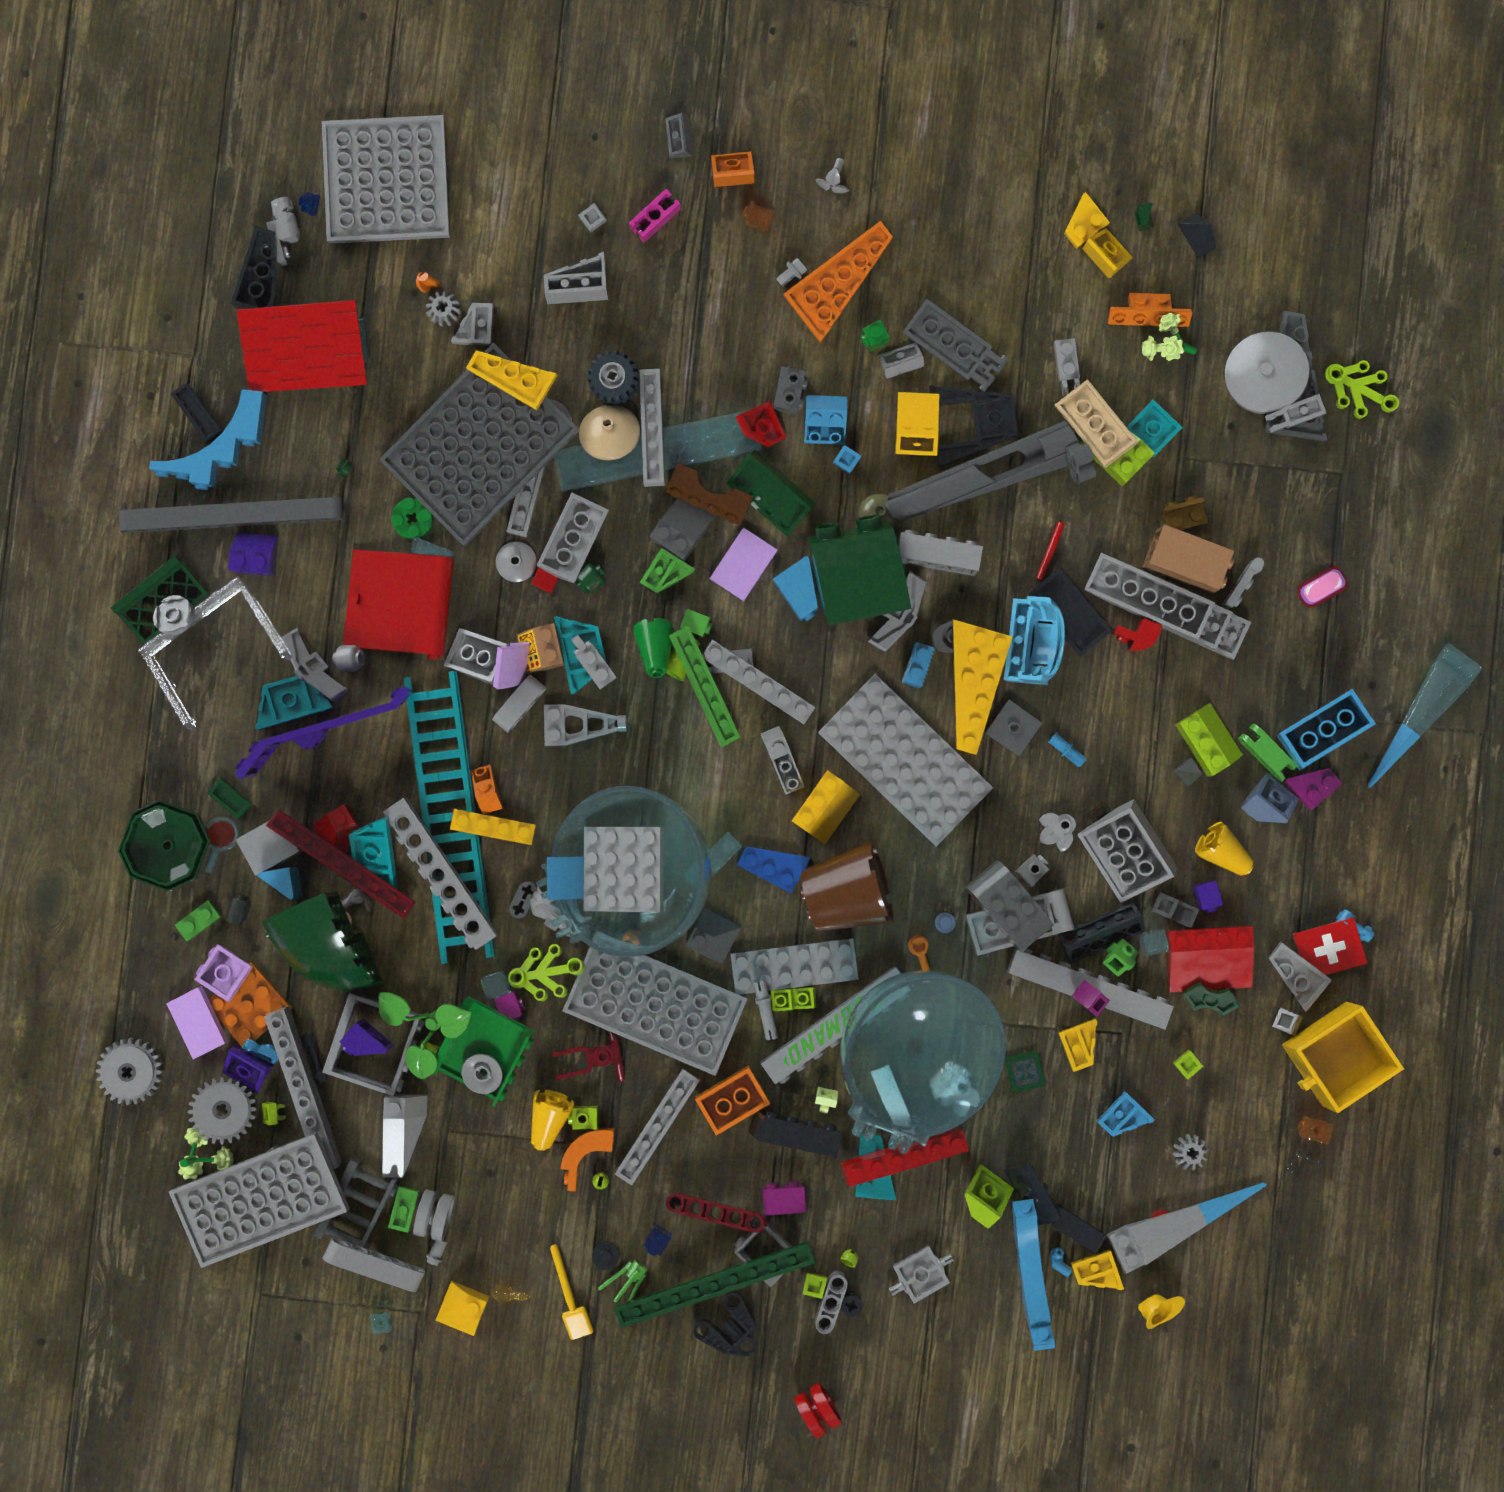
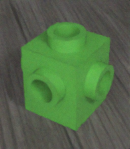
M1122 939L1117 944L1113 942L1106 950L1108 954L1103 964L1114 974L1120 976L1124 971H1129L1136 964L1135 958L1139 952Z

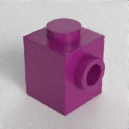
M1085 980L1072 994V997L1096 1017L1110 1002L1105 995Z
M517 991L494 999L500 1013L515 1021H520V1016L524 1015L523 1010H526L523 999L518 997Z

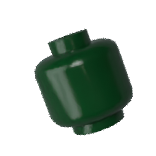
M587 564L580 570L575 582L585 594L588 592L594 594L606 584L604 577L606 572L599 564L597 566Z

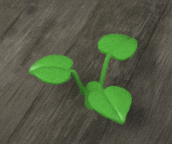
M381 992L378 997L379 1013L382 1019L389 1025L399 1026L403 1023V1020L411 1021L426 1018L425 1025L430 1030L429 1034L420 1047L411 1045L405 1054L407 1067L420 1079L427 1078L437 1069L438 1060L436 1055L430 1049H424L433 1033L441 1027V1032L444 1036L456 1038L465 1031L472 1015L471 1011L463 1010L455 1005L444 1004L431 1014L426 1012L422 1015L408 1017L407 1015L410 1013L411 1008L404 998L390 992Z

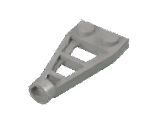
M565 704L544 705L545 746H567L614 732H627L626 715L614 716ZM570 715L580 717L583 720L582 731L568 734L566 732V717ZM601 718L604 721L603 729L589 731L588 719ZM616 720H617L618 728L615 727V725H614V723H615Z

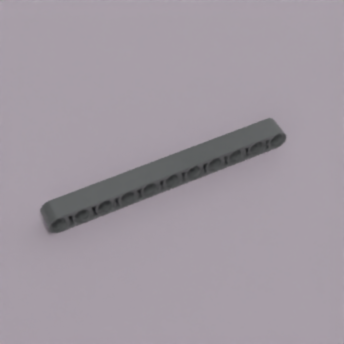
M339 497L119 511V526L122 533L336 521L343 519L342 498Z

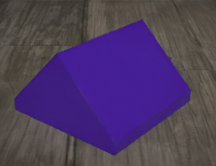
M240 1045L232 1047L228 1052L222 1073L235 1081H240V1084L258 1093L274 1065L254 1056L253 1053L241 1049L242 1046Z

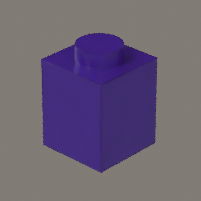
M1211 880L1192 886L1198 909L1209 913L1218 910L1217 906L1223 905L1217 881Z

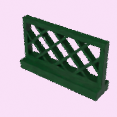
M173 556L110 607L144 646L162 633L159 629L155 631L154 621L153 623L141 622L142 610L154 611L158 604V597H169L158 595L159 586L162 583L171 584L170 596L173 595L174 584L185 585V599L192 601L191 605L193 607L209 595L206 589L183 564L179 556ZM182 569L185 572L186 583L174 582L175 573L178 570ZM189 578L194 584H189ZM189 586L197 587L202 594L196 599L188 598ZM146 596L155 597L154 609L142 608L143 599ZM130 609L139 610L138 622L129 621L124 614ZM141 625L152 626V635L147 639L140 633Z

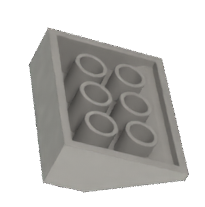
M1134 799L1114 809L1078 833V837L1120 903L1175 876L1176 864Z

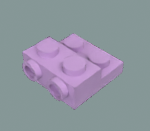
M217 944L208 953L209 958L205 964L198 968L197 976L194 980L227 1002H231L253 966L223 945Z

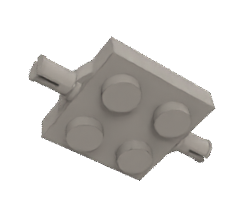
M927 1245L894 1264L893 1268L898 1275L899 1283L889 1288L892 1296L904 1290L909 1294L913 1303H916L949 1284L944 1266L954 1261L951 1254L949 1253L939 1259L934 1255L930 1246Z

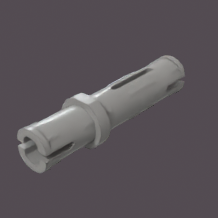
M762 977L759 981L756 978L752 982L756 993L755 1002L759 1006L765 1039L770 1040L772 1036L773 1040L778 1038L771 1008V995L767 991L766 979Z

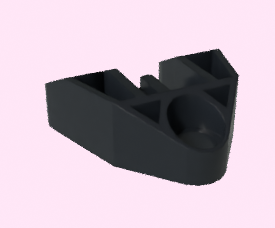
M737 1290L728 1292L724 1296V1306L744 1328V1331L729 1317L721 1327L730 1335L733 1341L719 1327H716L707 1319L698 1320L694 1324L693 1332L698 1340L723 1354L748 1357L753 1355L756 1350L755 1320L742 1294ZM731 1295L737 1296L739 1298L738 1305L730 1306L727 1303L728 1297ZM701 1324L709 1328V1332L705 1335H700L697 1332V1327ZM747 1340L753 1344L750 1351L742 1350L741 1343Z

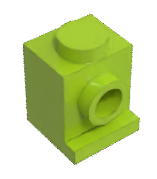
M574 1106L568 1117V1124H572V1129L597 1130L599 1127L598 1106ZM584 1115L586 1121L580 1122L579 1116Z

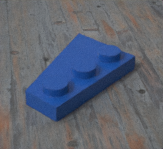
M746 846L737 865L792 893L801 876V871L805 869L810 857Z

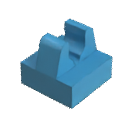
M844 445L833 461V464L851 474L861 455Z

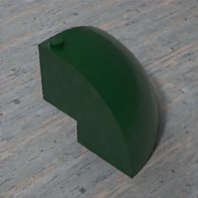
M337 891L318 895L262 922L268 939L271 940L284 961L308 981L331 990L345 992L365 991L384 986L361 928L352 929Z

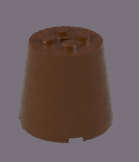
M872 841L801 871L802 899L804 902L806 901L808 918L810 921L812 920L817 931L890 924L894 922L892 903L888 904L886 897L887 894H890L887 879L877 849L872 850L874 848Z

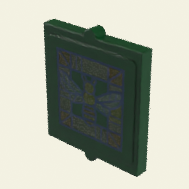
M1037 1050L1027 1053L1019 1052L1018 1055L1004 1058L1013 1094L1027 1090L1031 1092L1032 1089L1046 1086Z

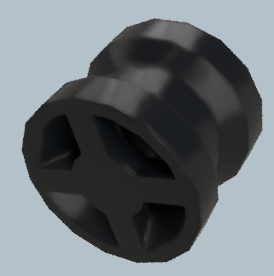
M854 1292L845 1293L841 1304L842 1311L847 1316H856L862 1309L861 1299Z

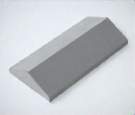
M571 493L537 566L557 578L575 583L609 510Z

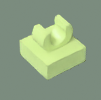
M818 1087L815 1103L820 1104L819 1112L827 1114L829 1107L836 1108L838 1091Z

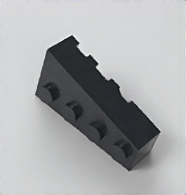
M763 1110L753 1114L749 1133L758 1141L836 1158L843 1135L837 1129V1126L825 1123V1126L818 1125V1122L806 1119V1121H803L795 1116H783L773 1111Z

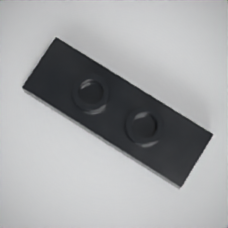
M185 382L170 393L205 443H210L223 433L219 424L188 382Z

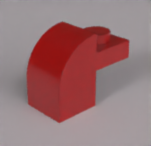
M1143 618L1139 621L1135 632L1118 625L1114 628L1112 635L1116 636V640L1121 643L1127 644L1130 642L1128 651L1138 652L1149 648L1156 642L1163 626Z

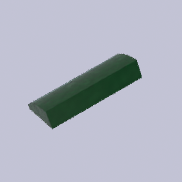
M756 450L749 453L727 481V484L733 489H738L753 496L751 505L787 537L816 505L811 498Z

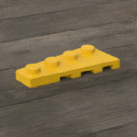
M477 350L466 367L467 370L535 410H538L558 374L550 371H544Z

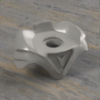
M539 886L534 892L533 898L530 899L532 914L545 919L544 925L554 931L559 928L568 937L581 933L582 929L590 921V918H583L578 914L576 899L547 900V894L542 893Z

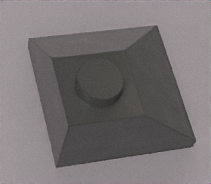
M705 908L685 946L722 964L741 927Z

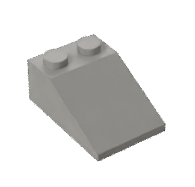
M459 628L444 666L493 685L497 647L510 645Z

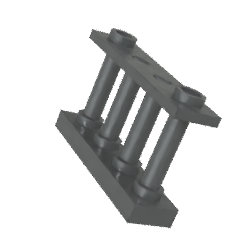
M353 1157L339 1182L342 1192L346 1198L349 1196L377 1211L372 1221L350 1210L340 1214V1216L368 1230L363 1240L335 1227L332 1223L334 1217L319 1223L314 1236L322 1239L325 1235L329 1236L331 1234L343 1241L369 1249L372 1243L369 1239L390 1196L394 1197L399 1185L396 1183L399 1178L394 1177L388 1183L361 1170L362 1167L359 1165L362 1160ZM358 1177L385 1190L386 1193L382 1201L379 1202L352 1189L353 1186L350 1185L352 1179H357Z

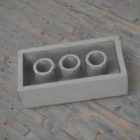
M905 530V533H900L897 543L902 564L975 576L979 571L983 546H978V542L966 541V543L958 542L957 538L946 537V540L938 539V535L929 533L921 536L912 530Z

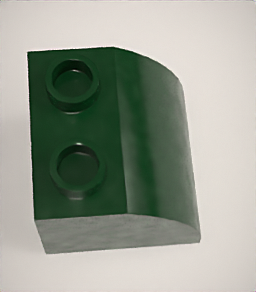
M879 514L859 517L856 519L857 528L842 531L839 523L823 524L815 527L816 536L807 538L820 609L828 626L912 609L902 559L893 527L888 521L881 522Z

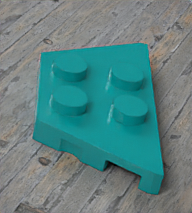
M556 616L554 620L571 694H575L589 683L592 678L577 659L574 651L578 648L572 639L578 635L584 644L589 641L606 662L598 626Z
M297 676L263 685L262 700L259 704V716L255 729L259 731L333 709L334 707L320 691L308 682H303Z
M383 817L352 831L349 835L352 859L397 889L398 884L389 817Z

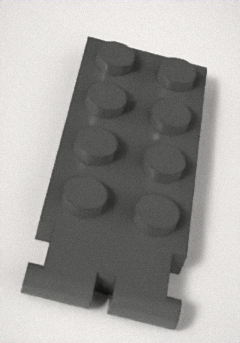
M928 299L925 300L902 332L967 381L970 378L980 385L978 388L982 392H986L995 379L989 372L992 370L999 374L1009 360L1003 354L999 357L992 352L993 346Z

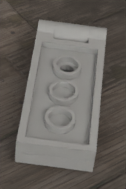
M1064 889L1032 896L1054 924L1038 939L1075 929ZM984 910L965 915L977 956L1013 946Z

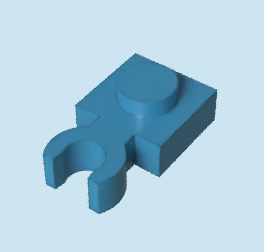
M247 1039L241 1048L270 1064L278 1061L275 1047L272 1045H259L255 1041Z

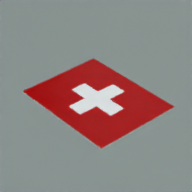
M1354 917L1293 934L1298 954L1325 975L1367 964Z

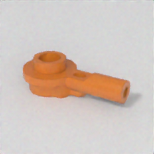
M915 935L910 938L908 949L913 955L918 956L923 975L927 976L932 974L925 955L929 947L928 941L921 935Z

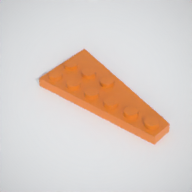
M881 221L783 294L784 298L820 344L893 238Z

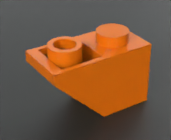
M491 765L471 770L475 798L482 814L503 809Z

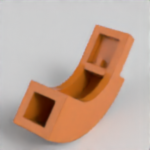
M599 1127L597 1130L590 1129L572 1141L563 1156L560 1168L569 1170V1172H565L564 1185H568L567 1191H576L579 1163L586 1154L593 1151L612 1152L615 1128Z

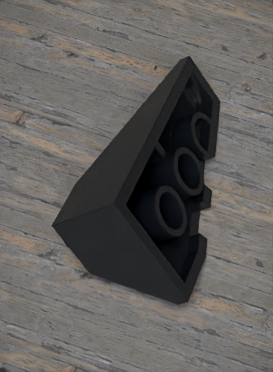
M259 226L254 228L230 302L236 310L274 306L277 297L275 231Z

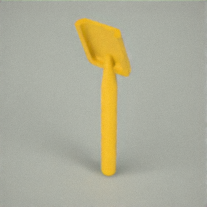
M553 1244L550 1250L565 1300L570 1310L564 1312L562 1318L569 1337L573 1340L593 1333L594 1329L586 1308L575 1307L574 1297L559 1247Z

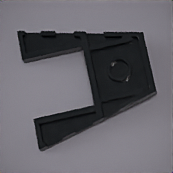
M929 385L930 394H939V406L972 402L977 440L938 445L939 467L1018 437L1012 394L978 392L975 390H961Z

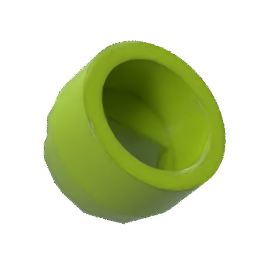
M604 1172L596 1173L592 1179L593 1186L600 1190L606 1188L609 1184L608 1175ZM599 1176L603 1177L601 1186H598Z
M852 1249L844 1251L840 1261L854 1268L858 1262V1254L856 1251L853 1254L851 1253Z

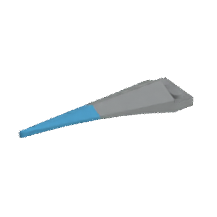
M1262 1182L1190 1207L1127 1224L1108 1233L1107 1237L1123 1272L1127 1274L1143 1265L1149 1264L1264 1188L1267 1184Z

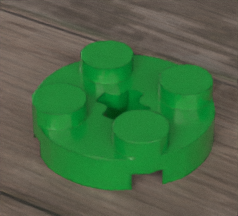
M405 498L394 507L391 523L395 531L402 537L417 539L429 533L433 525V515L417 498ZM417 514L415 517L417 519V522H411V524H409V519L407 517L409 515Z

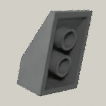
M677 498L649 536L650 540L685 562L716 515H712L707 510L692 506L689 502Z

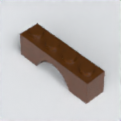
M678 463L666 490L667 493L675 498L685 500L692 506L700 507L712 515H718L728 522L740 526L753 499V496L735 488L725 494L710 493L700 485L697 471Z

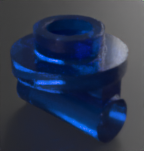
M310 192L302 194L299 199L301 211L311 216H317L320 195Z

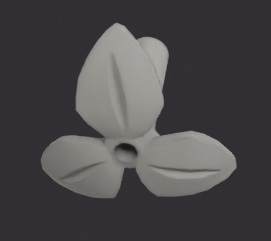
M837 158L833 169L826 176V181L817 178L815 180L816 183L826 191L832 188L834 193L842 194L848 192L849 188L838 185L844 160Z
M358 888L354 889L348 898L342 900L344 909L352 904L364 902L367 911H371L370 896Z

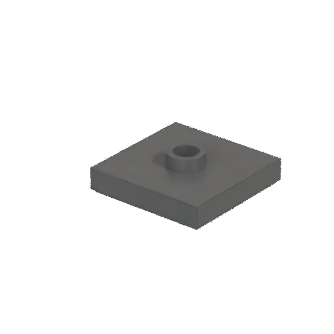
M1008 700L985 734L1019 757L1042 725V722Z

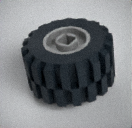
M613 350V353L605 351L603 356L601 354L597 355L598 359L596 361L592 360V367H588L589 375H587L588 385L593 394L607 405L614 404L619 406L621 402L623 405L626 404V400L629 398L632 400L634 398L633 394L638 393V385H640V373L634 361L622 352L620 354L616 350Z

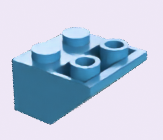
M806 395L804 443L845 445L847 397Z

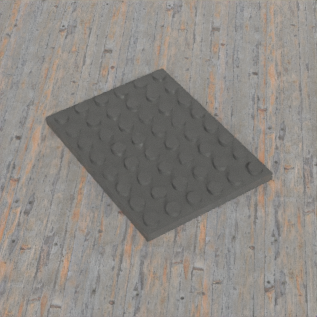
M495 343L484 352L510 360ZM466 370L379 460L466 547L580 429L547 396H545L538 410H535L471 371Z

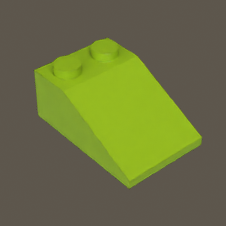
M1133 433L1131 434L1138 441V444L1108 467L1104 468L1093 455V459L1121 486L1155 454Z

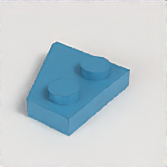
M1124 1091L1096 1122L1114 1137L1122 1134L1124 1131H1130L1143 1124L1152 1123L1155 1119Z

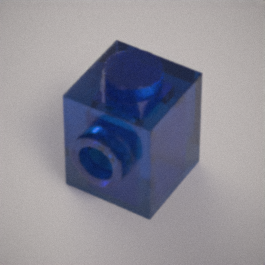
M654 1223L643 1243L645 1251L653 1256H656V1254L661 1256L672 1238V1233Z

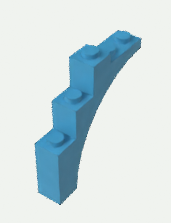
M242 389L239 404L232 420L223 433L210 445L195 454L181 459L150 461L149 469L159 477H168V474L176 475L178 479L188 480L189 478V482L195 485L196 489L208 490V487L215 488L217 465L223 468H231V465L238 466L241 442L245 446H254L255 443L261 444L267 395L261 391Z

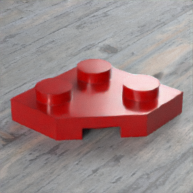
M770 401L736 416L744 436L767 447L787 438Z

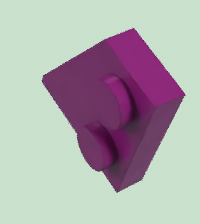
M1329 768L1284 780L1309 810H1313L1342 784Z

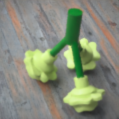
M1168 313L1163 315L1159 324L1160 332L1170 331L1175 336L1165 337L1163 339L1164 343L1157 344L1154 338L1149 336L1148 340L1142 343V354L1147 356L1150 361L1153 360L1157 352H1162L1161 356L1166 357L1168 361L1180 359V354L1184 352L1192 355L1196 354L1197 348L1184 343L1178 333L1177 325L1181 322L1180 314Z
M188 1128L187 1134L184 1137L191 1144L192 1148L190 1155L185 1156L179 1162L180 1169L178 1173L183 1175L185 1180L190 1178L195 1180L198 1178V1175L203 1173V1162L217 1164L218 1170L225 1169L233 1164L232 1152L225 1146H222L217 1151V1155H213L210 1158L194 1156L196 1148L202 1144L207 1145L208 1140L204 1141V1134L199 1137L197 1136L199 1129L193 1130Z

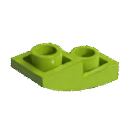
M815 987L771 991L772 1011L817 1007Z

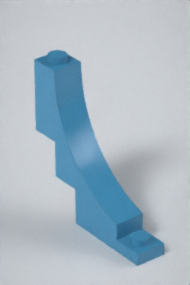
M1033 1199L1012 1202L1013 1235L1017 1248V1263L1022 1283V1301L1034 1351L1055 1348V1341L1051 1329V1318L1042 1272L1037 1213Z

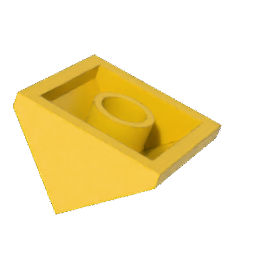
M1107 228L1090 237L1082 248L1109 279L1133 258Z

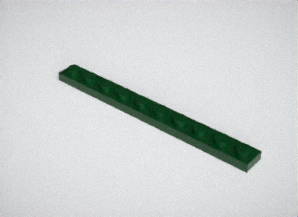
M807 1241L616 1305L614 1310L620 1326L623 1328L815 1264L816 1259L810 1243Z

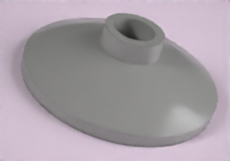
M515 541L505 544L496 556V567L499 574L511 582L527 580L536 569V555L532 548L523 542ZM515 557L519 558L518 564H512V559Z
M475 1054L469 1057L463 1064L462 1079L465 1085L473 1092L488 1094L495 1091L501 1084L503 1078L502 1068L492 1056ZM481 1069H485L487 1074L482 1073Z

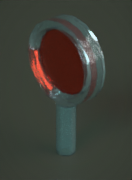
M228 817L213 818L205 827L211 839L209 847L212 849L204 870L207 873L212 874L220 851L231 850L237 845L236 839L240 837V829L237 823Z

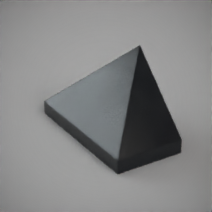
M1197 213L1178 223L1179 228L1197 258L1216 249L1211 224Z

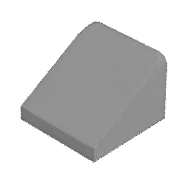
M1280 1008L1272 1027L1295 1036L1303 1017Z

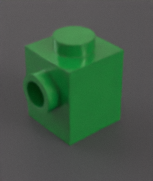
M881 319L862 328V336H860L863 345L868 347L870 352L888 344L890 339Z

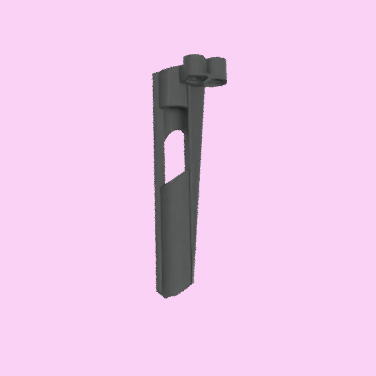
M1063 421L891 493L887 496L885 505L891 516L905 521L1066 466L1074 483L1077 485L1096 477V471L1091 462L1093 461V454L1087 444L1081 446L1067 422ZM1014 451H1020L1025 455L1023 465L992 478L977 468Z

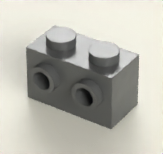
M781 366L773 406L774 411L797 415L798 409H803L804 398L801 397L802 389H807L809 379L805 377L806 371Z

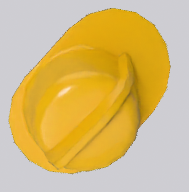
M1154 1294L1140 1303L1138 1309L1147 1320L1146 1327L1152 1329L1179 1314L1185 1305V1299L1182 1296L1166 1299L1161 1295Z

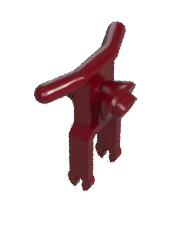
M608 1031L610 1044L593 1048L578 1046L552 1052V1057L584 1051L587 1068L558 1074L556 1079L560 1080L590 1073L593 1067H606L611 1063H615L617 1080L624 1082L625 1073L617 1034Z

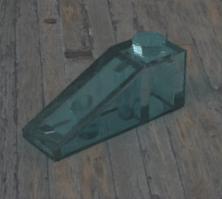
M727 832L685 876L700 890L742 845Z

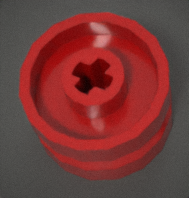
M820 1382L810 1387L812 1399L805 1392L794 1397L803 1420L816 1439L827 1434L825 1422L832 1429L843 1424L833 1399Z

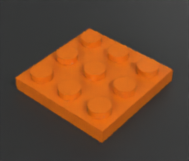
M254 962L249 963L253 968L231 1002H227L217 994L209 998L218 1020L241 1046H243L247 1039L256 1041L268 1031L264 1018L266 1014L287 1006L290 1007V1010L293 1008Z

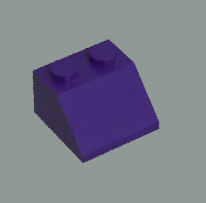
M237 532L230 549L228 570L238 574L275 577L279 536Z
M365 1019L355 1022L339 1041L346 1053L349 1055L354 1054L355 1056L386 1053L395 1046Z

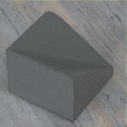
M1188 758L1173 770L1185 787H1189L1202 775L1192 758Z

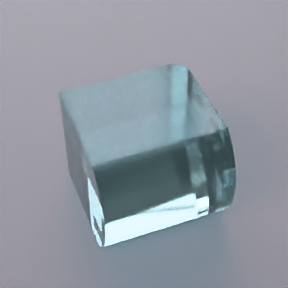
M1157 929L1139 935L1142 950L1146 957L1169 951L1164 929Z
M504 971L481 978V984L487 999L511 992Z

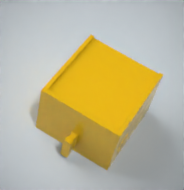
M1350 1002L1343 1003L1282 1044L1304 1080L1297 1082L1300 1088L1305 1091L1311 1089L1323 1107L1336 1113L1341 1112L1404 1070L1364 1007Z

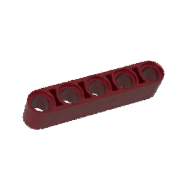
M673 1193L666 1199V1207L673 1213L749 1232L764 1231L768 1225L767 1217L759 1212L682 1193ZM676 1197L681 1200V1206L678 1209L673 1205V1200ZM695 1202L701 1205V1210L698 1214L693 1211V1204ZM715 1207L721 1210V1215L718 1219L712 1214ZM734 1212H738L741 1215V1220L738 1224L732 1219ZM754 1217H758L761 1220V1226L758 1229L752 1224Z

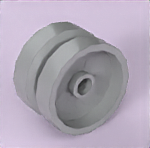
M426 1189L416 1212L413 1234L425 1237L431 1227V1238L442 1242L449 1226L455 1197L444 1193L437 1204L438 1196L436 1191Z

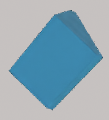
M298 867L271 870L258 874L259 878L290 900L301 899L303 896Z

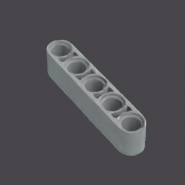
M337 1238L331 1239L323 1256V1260L329 1264L411 1292H417L425 1274V1271L418 1266Z

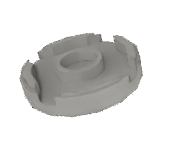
M172 595L161 601L162 604L155 608L153 614L154 625L160 632L166 635L175 636L183 633L193 621V606L180 595Z

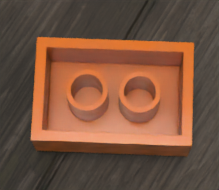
M750 1065L695 1097L698 1106L716 1136L770 1104L768 1096Z

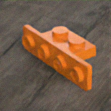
M1129 293V307H1111L1108 316L1109 325L1159 326L1163 315L1173 313L1175 315L1180 314L1181 322L1178 323L1177 327H1188L1192 317V310L1172 309L1170 294Z

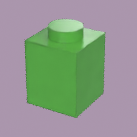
M687 609L680 629L689 626L693 635L704 638L705 634L709 635L713 624L709 623L710 617Z

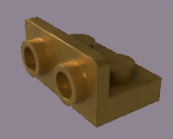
M1196 495L1186 498L1184 503L1178 504L1177 501L1165 504L1166 508L1161 510L1164 524L1182 531L1208 523L1203 506L1204 497L1197 498Z

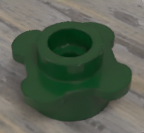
M349 458L346 461L343 459L336 467L338 471L337 476L341 475L345 478L354 464L349 461Z

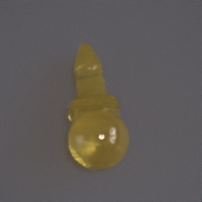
M503 1285L496 1286L492 1291V1297L497 1302H510L511 1299L520 1301L529 1299V1295L513 1291L511 1287L506 1288Z

